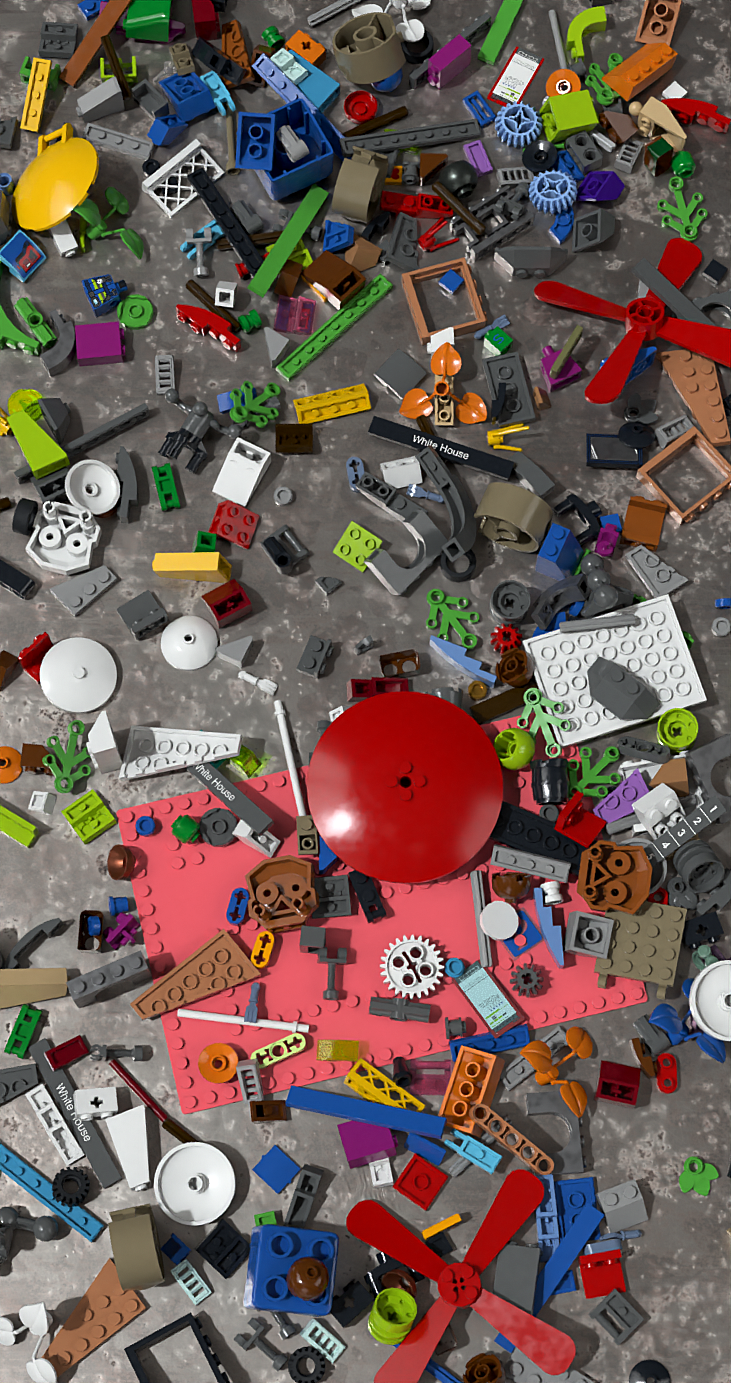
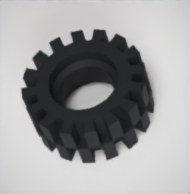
M67 1167L66 1170L61 1169L60 1173L55 1175L52 1195L56 1197L57 1203L61 1201L62 1206L68 1204V1207H72L74 1204L76 1207L87 1198L90 1181L87 1180L88 1176L83 1174L82 1169L77 1171V1167L73 1169ZM68 1180H73L78 1184L79 1189L77 1192L69 1194L64 1191L63 1184Z
M301 1347L290 1356L288 1372L296 1383H317L325 1373V1360L318 1350L312 1347ZM303 1358H310L315 1363V1369L309 1375H304L299 1371V1362Z

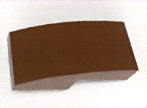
M639 1038L631 1039L629 1041L630 1047L638 1066L648 1079H653L655 1073H657L656 1062L652 1061L651 1056L643 1057L645 1046L643 1042L640 1043Z

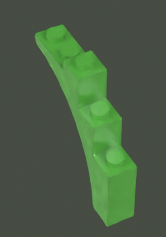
M0 261V280L5 267L2 261ZM0 303V349L3 350L6 344L12 349H21L28 355L34 354L39 356L42 351L40 342L18 330L7 318Z

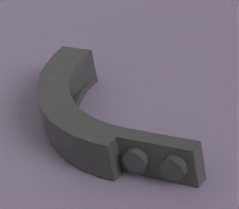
M430 445L415 457L440 492L447 506L452 529L450 539L442 546V549L450 561L454 562L470 550L475 542L477 531L475 514L461 481L456 474L452 476L433 446Z

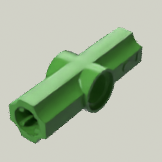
M27 297L19 299L14 307L28 325L30 332L36 336L44 349L54 346L58 339L43 320L42 315L35 309ZM35 321H39L36 325L32 324Z

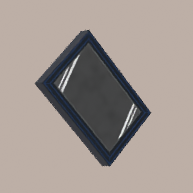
M586 433V467L639 469L643 466L642 449L625 446L619 440L618 435Z

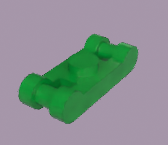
M166 463L161 467L153 466L152 472L162 511H166L167 508L171 507L179 508L180 503L170 463ZM160 474H167V476L159 477ZM172 495V500L165 501L166 496Z
M26 1004L22 1006L4 1053H13L20 1059L25 1058L33 1034L42 1017V1010H33ZM26 1016L32 1017L31 1022L24 1021ZM16 1040L22 1042L21 1047L15 1046Z

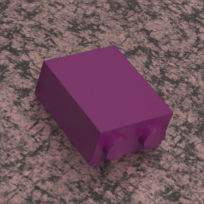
M460 34L428 59L427 79L432 86H436L439 90L470 65L472 45Z
M119 321L75 325L79 367L123 363L126 349L125 345H122L121 339H125L124 328H120Z
M353 1120L337 1125L350 1169L397 1155L395 1148L399 1147L396 1135H391V1128Z

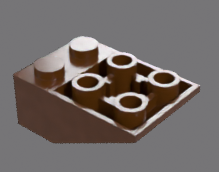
M327 250L301 272V275L338 310L365 287L366 278L354 266Z

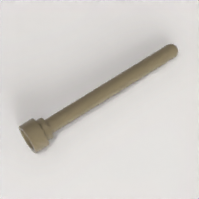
M226 101L229 155L226 173L234 176L240 173V168H235L236 153L233 113Z

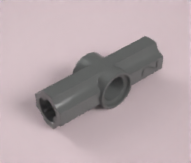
M371 997L369 1014L389 1017V1019L406 1022L410 1020L428 1023L431 1005L412 1003L401 998L385 999Z

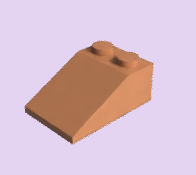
M645 0L635 41L645 44L666 43L670 46L683 0Z

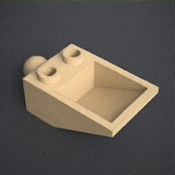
M652 96L644 107L637 101L630 104V114L639 116L637 127L640 135L651 140L661 135L674 148V154L678 151H684L687 136L667 105Z

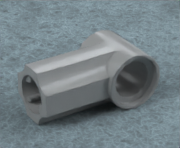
M289 125L279 128L276 132V137L284 146L289 159L293 163L309 154L304 141L298 139Z

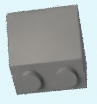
M580 911L570 912L563 943V952L584 957L607 959L614 920Z
M635 1179L595 1195L600 1210L604 1214V1220L609 1233H616L648 1220L643 1197Z

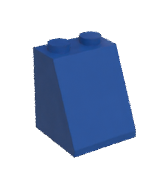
M552 523L537 557L536 572L558 581L574 576L584 555V550L571 530Z

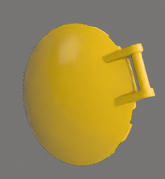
M70 123L64 124L62 128L48 135L43 134L39 136L37 157L27 166L17 182L12 196L11 210L15 222L25 230L43 231L63 222L72 215L70 211L77 204L80 206L89 195L87 190L96 181L99 170L98 152L86 139L73 138V127ZM62 136V140L49 146L50 141Z

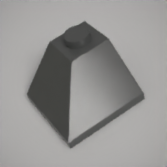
M600 208L575 218L573 222L572 252L576 253L592 247L610 237L615 231V216Z
M60 398L39 399L38 403L42 415L60 445L63 443L70 423L69 413H71V410L67 403L63 404Z

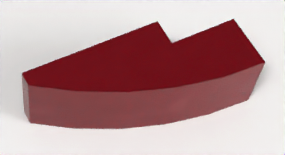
M371 677L370 679H350L346 683L348 702H361L367 698L389 692L409 691L408 678Z

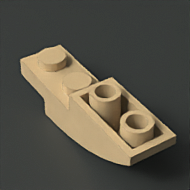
M435 374V384L441 381L443 374ZM446 374L445 382L450 386V392L454 394L453 376ZM435 395V426H453L454 399L449 395L445 397Z

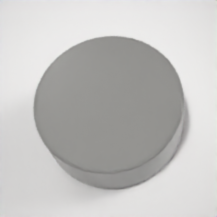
M279 487L275 490L274 501L277 505L287 506L292 502L293 496L289 488Z
M724 617L715 619L711 626L713 634L717 637L727 636L731 630L730 621Z

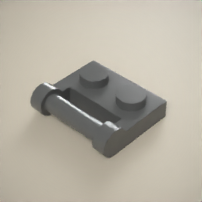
M287 524L267 537L274 536L285 552L290 555L293 565L310 554L307 548H303L293 536ZM281 536L286 537L298 552L294 555L280 538ZM281 561L279 565L283 566L286 565L288 562Z
M615 1288L588 1314L592 1319L595 1318L614 1338L613 1341L617 1346L644 1320ZM604 1308L624 1328L621 1333L600 1313Z

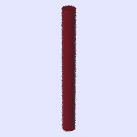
M115 1059L109 1063V1066L162 1123L169 1118Z

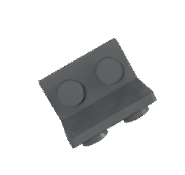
M149 590L117 608L118 614L136 640L169 621L166 611L163 607L160 608Z

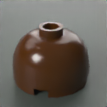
M512 648L501 655L502 660L496 664L495 673L497 678L510 687L524 686L531 680L534 674L532 658L519 648Z
M501 872L492 874V888L495 894L500 898H504L507 903H516L517 899L526 896L530 890L531 875H527V873L506 872L504 876H501Z
M311 1256L301 1257L293 1262L288 1270L286 1277L287 1287L295 1297L297 1296L304 1301L315 1300L322 1296L328 1287V1269L318 1258Z
M480 1353L467 1362L465 1366L467 1370L465 1375L463 1373L464 1383H505L506 1372L504 1366L493 1354L486 1355L485 1353Z

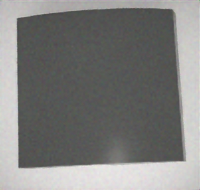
M43 22L40 33L39 56L71 58L76 50L78 24Z
M397 349L373 375L385 387H389L400 399H403L427 372L403 351Z
M348 874L316 877L314 889L318 892L320 907L312 913V919L351 915Z

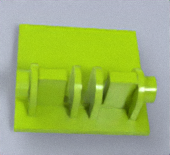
M351 521L333 553L361 572H364L367 568L364 560L376 548L381 549L383 541L354 521Z

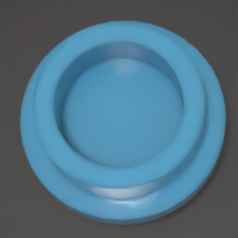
M451 958L446 962L445 972L449 977L458 978L464 973L465 966L460 959Z

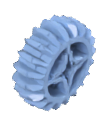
M514 101L513 105L508 103L506 107L502 106L501 111H498L495 119V130L497 131V136L501 137L502 142L507 141L508 146L512 143L515 148L517 145L523 148L525 143L529 145L531 141L535 142L537 137L541 135L543 119L540 117V111H536L535 106L530 108V103L524 105L523 101L520 104Z
M553 168L552 172H548L546 169L544 174L539 172V177L534 176L529 188V198L534 208L537 207L539 212L544 210L545 214L550 211L553 215L555 211H558L560 214L562 209L567 211L568 206L572 207L573 202L576 201L578 191L574 178L569 176L568 172L562 173L561 169L555 172Z

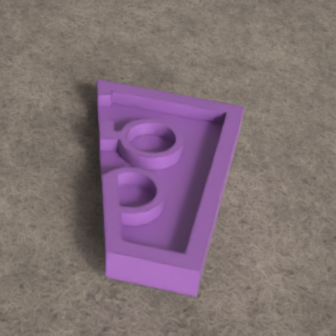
M638 768L593 809L594 814L605 820L606 824L634 814L635 811L632 804L649 792Z

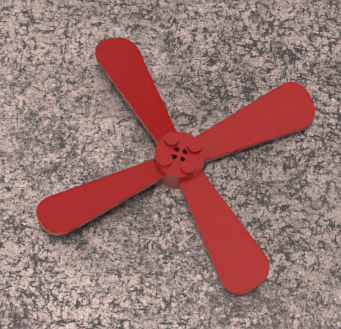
M673 238L667 243L657 270L680 291L700 266L702 253L690 241L683 238ZM543 281L534 289L535 297L541 301L625 322L627 334L585 389V400L590 403L607 404L618 399L643 342L657 337H661L731 368V329L664 316V310L667 305L650 289L646 297L631 301L627 308L556 281Z
M524 1169L514 1170L507 1175L462 1263H453L451 1265L442 1260L377 1202L363 1200L352 1208L346 1218V1226L354 1237L438 1283V1291L440 1293L437 1301L376 1373L374 1383H418L456 1310L469 1307L474 1309L545 1373L560 1375L570 1367L576 1355V1347L573 1340L567 1334L483 1289L479 1277L541 1204L544 1198V1187L535 1175Z

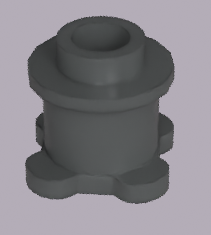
M581 57L578 58V63L568 64V69L575 72L578 77L584 76L585 79L587 78V70Z
M617 99V103L602 106V112L610 111L623 114L621 99Z
M404 161L402 180L406 184H415L420 179L418 175L420 163Z
M445 1017L446 1039L457 1035L463 1037L462 1033H466L465 1021H461V1017L457 1020H448V1017Z

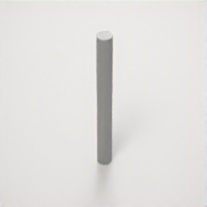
M550 10L549 17L561 69H568L556 11Z

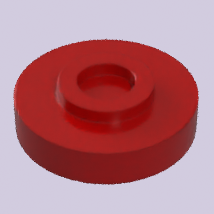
M352 92L344 101L345 116L353 123H366L374 119L377 114V100L369 92Z

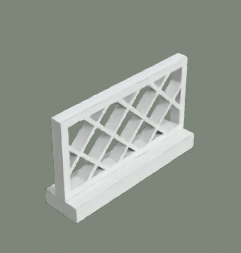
M197 139L142 182V190L149 194L170 218L198 196L196 192L193 193L195 190L192 185L191 187L180 186L181 178H187L188 175L181 174V168L191 166L192 172H194V167L205 168L206 173L207 168H214L218 174L214 177L209 176L213 183L225 174L205 152ZM201 153L205 158V164L194 163L195 157ZM170 177H179L178 186L168 185V179ZM157 188H165V197L157 196L153 191ZM167 188H178V198L167 197ZM180 190L191 191L190 197L187 199L180 198ZM177 201V207L170 211L166 206V202Z

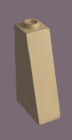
M66 968L0 969V1009L66 996L68 988L66 982L71 980L70 976H67Z

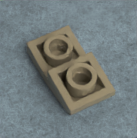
M177 43L169 47L178 76L195 72L186 43Z

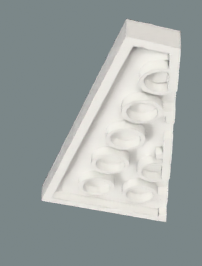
M131 726L119 779L124 781L239 756L243 737L240 734Z

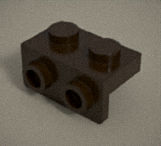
M312 424L275 425L276 453L313 452Z

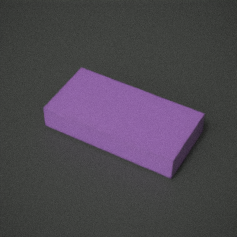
M481 140L463 146L469 163L476 169L478 177L493 173V168Z

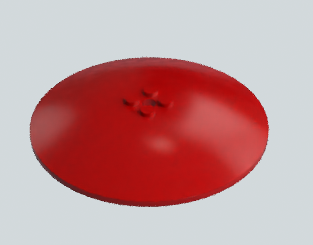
M410 691L389 692L356 703L339 715L325 730L310 760L307 776V798L310 813L319 835L329 849L346 865L359 873L380 881L400 884L421 883L443 877L457 870L472 859L484 846L497 823L501 810L503 778L497 753L489 737L482 727L464 710L453 703L430 694ZM408 778L411 781V785L404 788L400 785V780Z

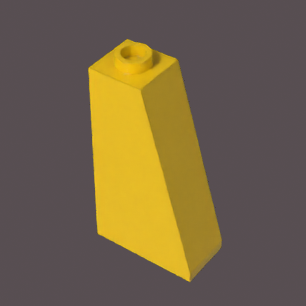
M219 552L155 553L152 569L161 578L227 583L230 581L232 565Z

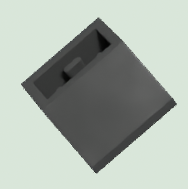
M63 467L37 480L34 476L30 478L42 504L46 501H50L51 504V502L63 503L69 500L65 491V479L69 472L67 467Z

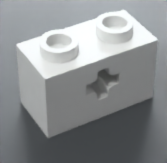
M116 1087L75 1090L73 1094L75 1119L81 1118V1121L93 1120V1117L108 1119L116 1115L118 1111ZM93 1101H96V1104L99 1105L98 1108L92 1105Z

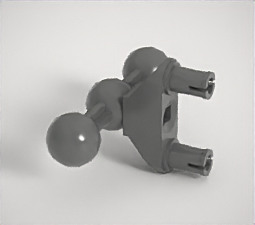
M591 553L583 557L580 564L581 571L588 576L587 585L592 592L585 600L581 609L582 616L586 617V619L598 617V612L622 604L623 608L634 605V594L632 591L611 584V576L607 571L603 570L604 561L599 555Z
M4 1206L0 1208V1266L1 1263L7 1260L13 1230L18 1228L31 1231L38 1240L49 1242L58 1234L59 1226L55 1218L41 1216L34 1220L19 1216L16 1209Z

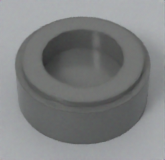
M552 804L542 806L539 812V817L553 823L557 821L559 816L557 807Z

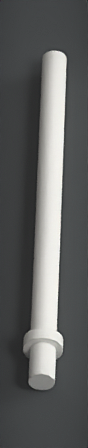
M277 700L274 702L276 710L274 714L279 723L299 816H307L286 724V711L283 710L282 701Z
M178 1009L177 1017L289 1030L292 1033L309 1032V1025L298 1024V1021L290 1023L257 1018L256 1023L244 1022V1017L185 1009Z

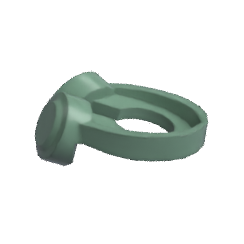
M701 945L692 954L693 962L700 971L710 964L719 962L712 955V951L707 945ZM700 957L705 959V964L701 961Z

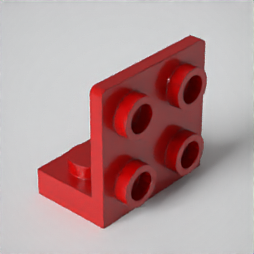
M230 500L218 503L208 533L216 534V539L222 537L244 549H248L259 520V515Z
M46 632L36 636L33 644L28 648L25 647L18 657L23 670L38 684H40L42 661L46 653L54 646Z
M577 791L559 814L554 830L589 848L605 827L606 821L582 808L584 805L582 803L584 794Z
M620 1249L578 1257L586 1299L607 1296L614 1288L619 1293L626 1292L620 1262L622 1257Z

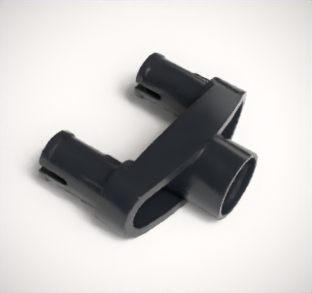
M571 493L565 497L563 502L553 507L552 510L558 518L569 510H574L587 527L585 531L575 537L580 546L591 539L598 538L601 528L596 518L602 514V511L594 500L585 504L578 496Z
M383 1252L376 1254L380 1265L364 1276L366 1284L370 1285L375 1299L380 1292L385 1290L380 1279L382 1278L381 1276L393 1269L402 1266L407 1267L415 1283L425 1279L424 1275Z

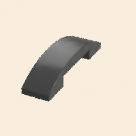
M55 918L30 930L13 947L3 969H19L21 965L16 960L44 933L51 938L64 925L62 920Z

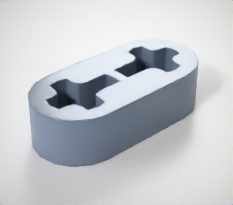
M351 457L346 462L349 486L353 492L360 493L355 487V477H358L360 480L365 473L360 458ZM352 463H356L357 472H354L353 467H351Z
M621 1239L583 1246L584 1255L623 1249Z

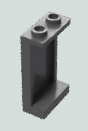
M509 1241L498 1254L493 1288L494 1295L532 1316L540 1257L543 1256V1251L538 1248V1245L526 1244V1247L518 1246L517 1242Z

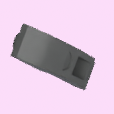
M120 446V452L116 453L118 468L114 470L120 484L119 499H121V505L117 506V516L120 517L121 523L129 524L131 506L138 507V484L130 456L124 446Z
M366 471L355 485L368 499L401 522L414 509L423 510L428 516L427 510L398 494L395 488Z
M727 867L724 869V877L719 883L721 888L719 886L714 888L710 892L711 897L707 901L702 899L695 906L697 910L694 914L697 917L705 915L713 907L720 912L731 900V869Z

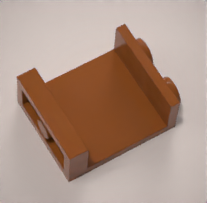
M630 496L619 544L631 547L642 545L649 551L656 552L667 504H663L659 500H646L642 496Z

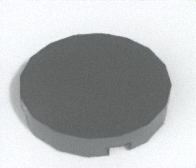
M214 808L208 810L202 816L199 823V832L207 844L213 847H223L235 839L236 836L232 833L238 823L230 811Z

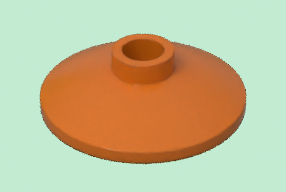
M559 69L553 72L546 83V93L550 97L581 91V81L578 75L569 69ZM564 85L568 86L566 91H562Z
M1 746L0 762L5 760L6 764L0 766V784H8L15 781L22 772L20 767L21 755L14 748Z
M214 1043L207 1046L199 1056V1071L209 1082L217 1084L227 1082L237 1072V1054L230 1046L224 1043ZM217 1061H221L223 1063L220 1068H217L215 1066V1063Z

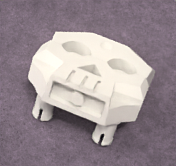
M46 501L43 504V509L36 514L33 523L35 531L25 548L26 552L44 570L70 575L90 569L93 549L98 547L102 534L101 528L94 516L89 511L86 513V510H78L75 506L59 502H51L50 504V501ZM53 536V539L48 540L47 537ZM79 542L80 546L75 547L74 544Z

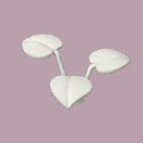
M389 0L384 13H388L392 4L396 9H402L404 23H399L396 26V31L402 32L404 41L416 42L420 41L424 36V27L417 19L407 21L405 6H411L414 10H422L430 5L431 0ZM375 4L352 9L354 18L367 13H383L382 8Z
M45 1303L24 1305L19 1311V1316L24 1326L17 1330H14L13 1323L9 1319L0 1316L1 1344L6 1346L14 1344L16 1341L15 1334L22 1332L28 1327L32 1334L40 1336L32 1355L33 1361L26 1363L27 1372L36 1383H57V1374L53 1365L44 1358H37L43 1338L47 1335L49 1326L53 1323V1318L47 1312Z

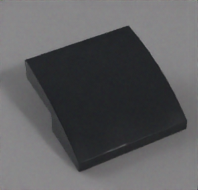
M222 1218L195 1247V1250L226 1279L250 1253V1244Z

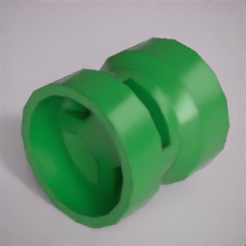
M276 26L266 28L261 35L263 40L268 43V47L275 48V51L282 48L285 44V39L282 35H279V30Z
M255 309L249 311L248 315L238 317L241 328L245 333L250 332L253 327L258 328L262 326V321Z

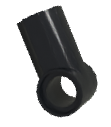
M274 536L264 540L261 548L276 566L277 571L280 574L290 573L293 568L290 555L285 552ZM281 561L288 562L286 565H279Z

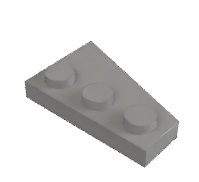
M642 545L625 554V558L654 598L670 594L689 581L686 577H682L675 572V569L671 566H667L660 561L659 557Z
M104 565L52 587L50 591L76 617L118 580Z

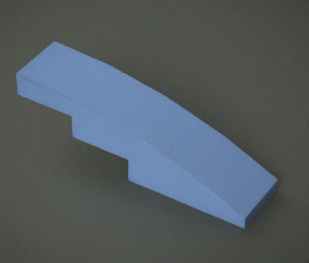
M431 635L430 645L446 661L472 679L482 681L485 685L494 688L497 676L481 670L482 662L467 657L466 648Z
M534 888L535 912L542 936L557 967L562 969L564 958L561 926H553L551 907H543L542 888Z
M553 1174L536 1176L544 1187V1198L535 1210L538 1248L543 1251L540 1263L548 1262L559 1246Z

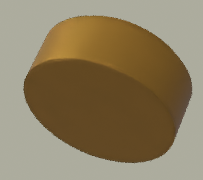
M473 681L468 687L469 697L475 701L485 698L487 694L485 683Z

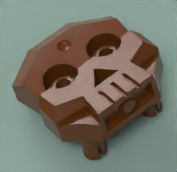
M599 840L589 849L582 852L577 893L586 901L591 910L608 912L609 909L634 916L649 898L653 869L643 846H617L616 842ZM617 860H621L623 864L622 866L617 867L615 865V862ZM596 870L604 875V877L595 881ZM612 890H618L619 894L617 896H613L611 894Z
M292 855L263 860L245 875L251 899L248 901L249 917L259 922L271 933L301 928V926H306L311 914L320 907L319 895L314 889V866L310 862ZM296 886H299L298 891H294ZM270 891V896L265 897L266 892Z

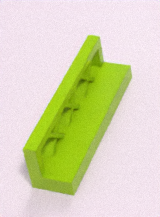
M0 805V831L29 848L39 833L38 829Z

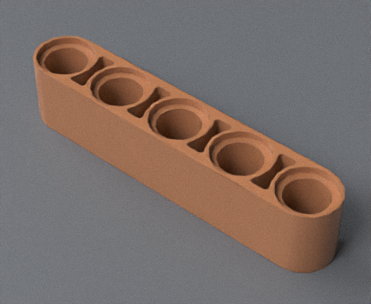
M476 1104L470 1108L469 1116L471 1120L535 1173L547 1175L553 1171V1160L488 1106ZM478 1107L484 1110L482 1119H478L475 1116V1110ZM494 1120L500 1124V1129L497 1132L491 1129V1123ZM510 1133L516 1137V1142L513 1145L507 1142V1136ZM525 1147H529L532 1151V1155L529 1158L523 1156V1149ZM541 1160H545L548 1164L545 1171L539 1169V1162Z

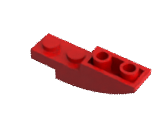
M687 98L662 99L661 101L667 105L675 119L683 124L691 125L695 120L699 124L707 125L717 132L726 134L729 130L731 119L717 113L718 106Z
M382 190L380 195L379 210L396 212L395 216H398L400 212L413 218L422 219L453 216V209L439 196L423 193L413 196Z
M181 304L176 306L177 318L183 323L187 322L195 333H201L205 336L209 332L214 339L218 338L228 350L232 349L237 353L241 349L240 339L232 334L231 323L224 318L199 307Z

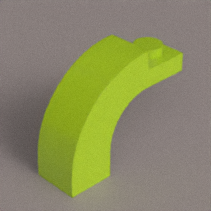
M604 6L584 10L571 22L567 33L566 51L571 50V57L575 59V63L579 62L578 58L580 57L582 62L584 61L582 39L590 33L605 31L607 19Z

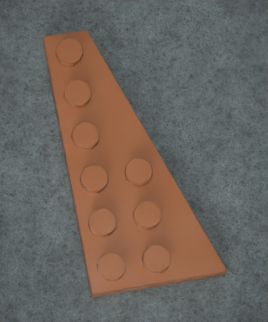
M688 349L656 353L657 360L663 365L665 373L671 378L673 386L685 405L691 410L693 418L701 426V430L713 447L730 445L731 439L714 360Z
M223 929L131 1002L130 1005L142 1020H146L261 976V974Z
M111 1258L103 1266L41 1357L53 1365L57 1378L146 1309V1306L134 1290H122L116 1265Z

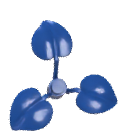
M688 978L682 984V990L687 998H689L694 978ZM660 1004L653 1010L649 1023L655 1024L667 1031L666 1036L672 1045H678L683 1039L687 1042L691 1038L698 1037L696 1042L706 1054L721 1063L725 1062L726 1050L723 1041L717 1040L705 1032L703 1034L697 1032L688 1035L689 1028L685 1022L691 1015V1010L687 1012L682 1021L678 1017L675 1008L668 1004Z

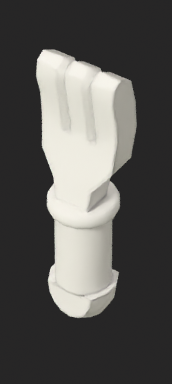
M240 671L238 674L240 679L250 682L254 686L257 685L261 690L270 695H274L278 687L276 683L267 679L260 680L259 677L250 675L246 671Z

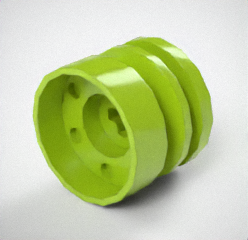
M683 708L667 710L658 722V744L669 747L671 755H679L680 752L690 751L694 747L698 735L696 717L690 711ZM678 731L680 732V736H679V735H677L676 737L673 736L674 732H675V733H677Z
M388 1288L380 1292L375 1299L368 1318V1329L371 1335L383 1344L396 1345L402 1343L408 1336L417 1314V1304L414 1298L408 1292L399 1288Z

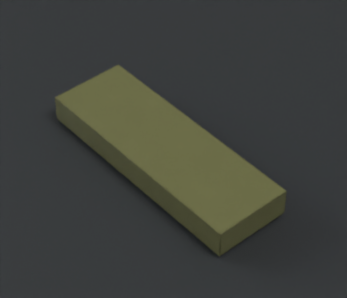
M576 326L553 364L549 377L557 379L581 339L583 327Z

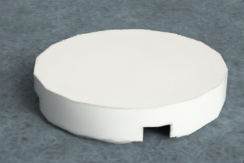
M494 901L483 908L480 914V926L487 936L489 935L496 941H503L513 936L517 931L519 924L518 915L510 904L503 901Z

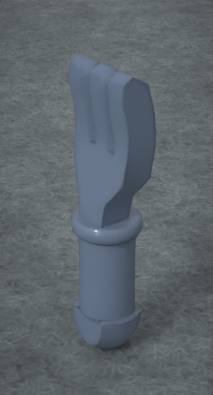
M504 314L494 320L492 325L488 324L487 327L476 331L474 337L482 339L490 329L493 330L497 326L503 329L511 323Z
M409 484L407 495L417 498L426 497V500L430 499L438 503H444L441 495L432 493L429 490L426 492L419 486Z
M254 982L251 985V994L248 1000L250 1004L246 1007L244 1022L256 1023L258 1013L256 1004L258 1003L260 990L258 982Z
M621 1230L620 1234L608 1233L599 1237V1241L606 1239H621L624 1241L625 1239L641 1237L642 1232L640 1230Z

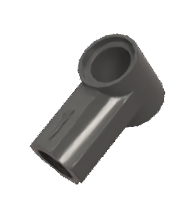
M243 200L236 201L230 207V210L240 222L247 235H252L264 228L260 217L257 214H253Z
M645 1014L632 1025L645 1041L644 1044L648 1051L655 1057L671 1046V1043L667 1036L661 1030H658L655 1024L649 1023L650 1017Z

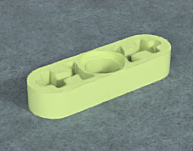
M294 1033L254 1051L251 1059H257L256 1056L259 1054L261 1057L267 1055L265 1051L269 1050L273 1060L269 1061V1057L265 1058L263 1064H259V1068L264 1069L303 1051L306 1046L305 1038L299 1033ZM294 1038L302 1040L299 1048L292 1046L290 1047L291 1052L287 1053V1047L284 1042L287 1041L288 1045L294 1043ZM275 1046L284 1048L282 1056L276 1057L273 1055L272 1051Z

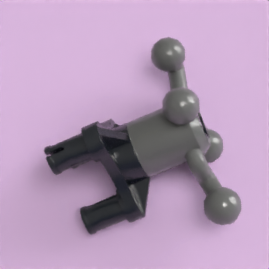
M171 388L165 392L166 401L177 405L188 416L179 431L167 433L165 436L166 440L158 453L167 459L173 457V459L177 460L184 447L189 449L193 453L192 458L185 467L189 472L195 474L202 461H205L208 456L201 440L210 426L220 433L229 435L233 439L242 435V428L239 425L233 424L230 427H226L214 420L213 414L208 411V407L204 402H196L191 407L179 398V392L176 389Z

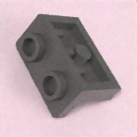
M311 635L296 670L318 679L319 675L325 672L327 657H331L333 653L332 640L328 639L325 641Z

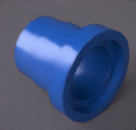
M108 897L111 916L128 911L127 897Z

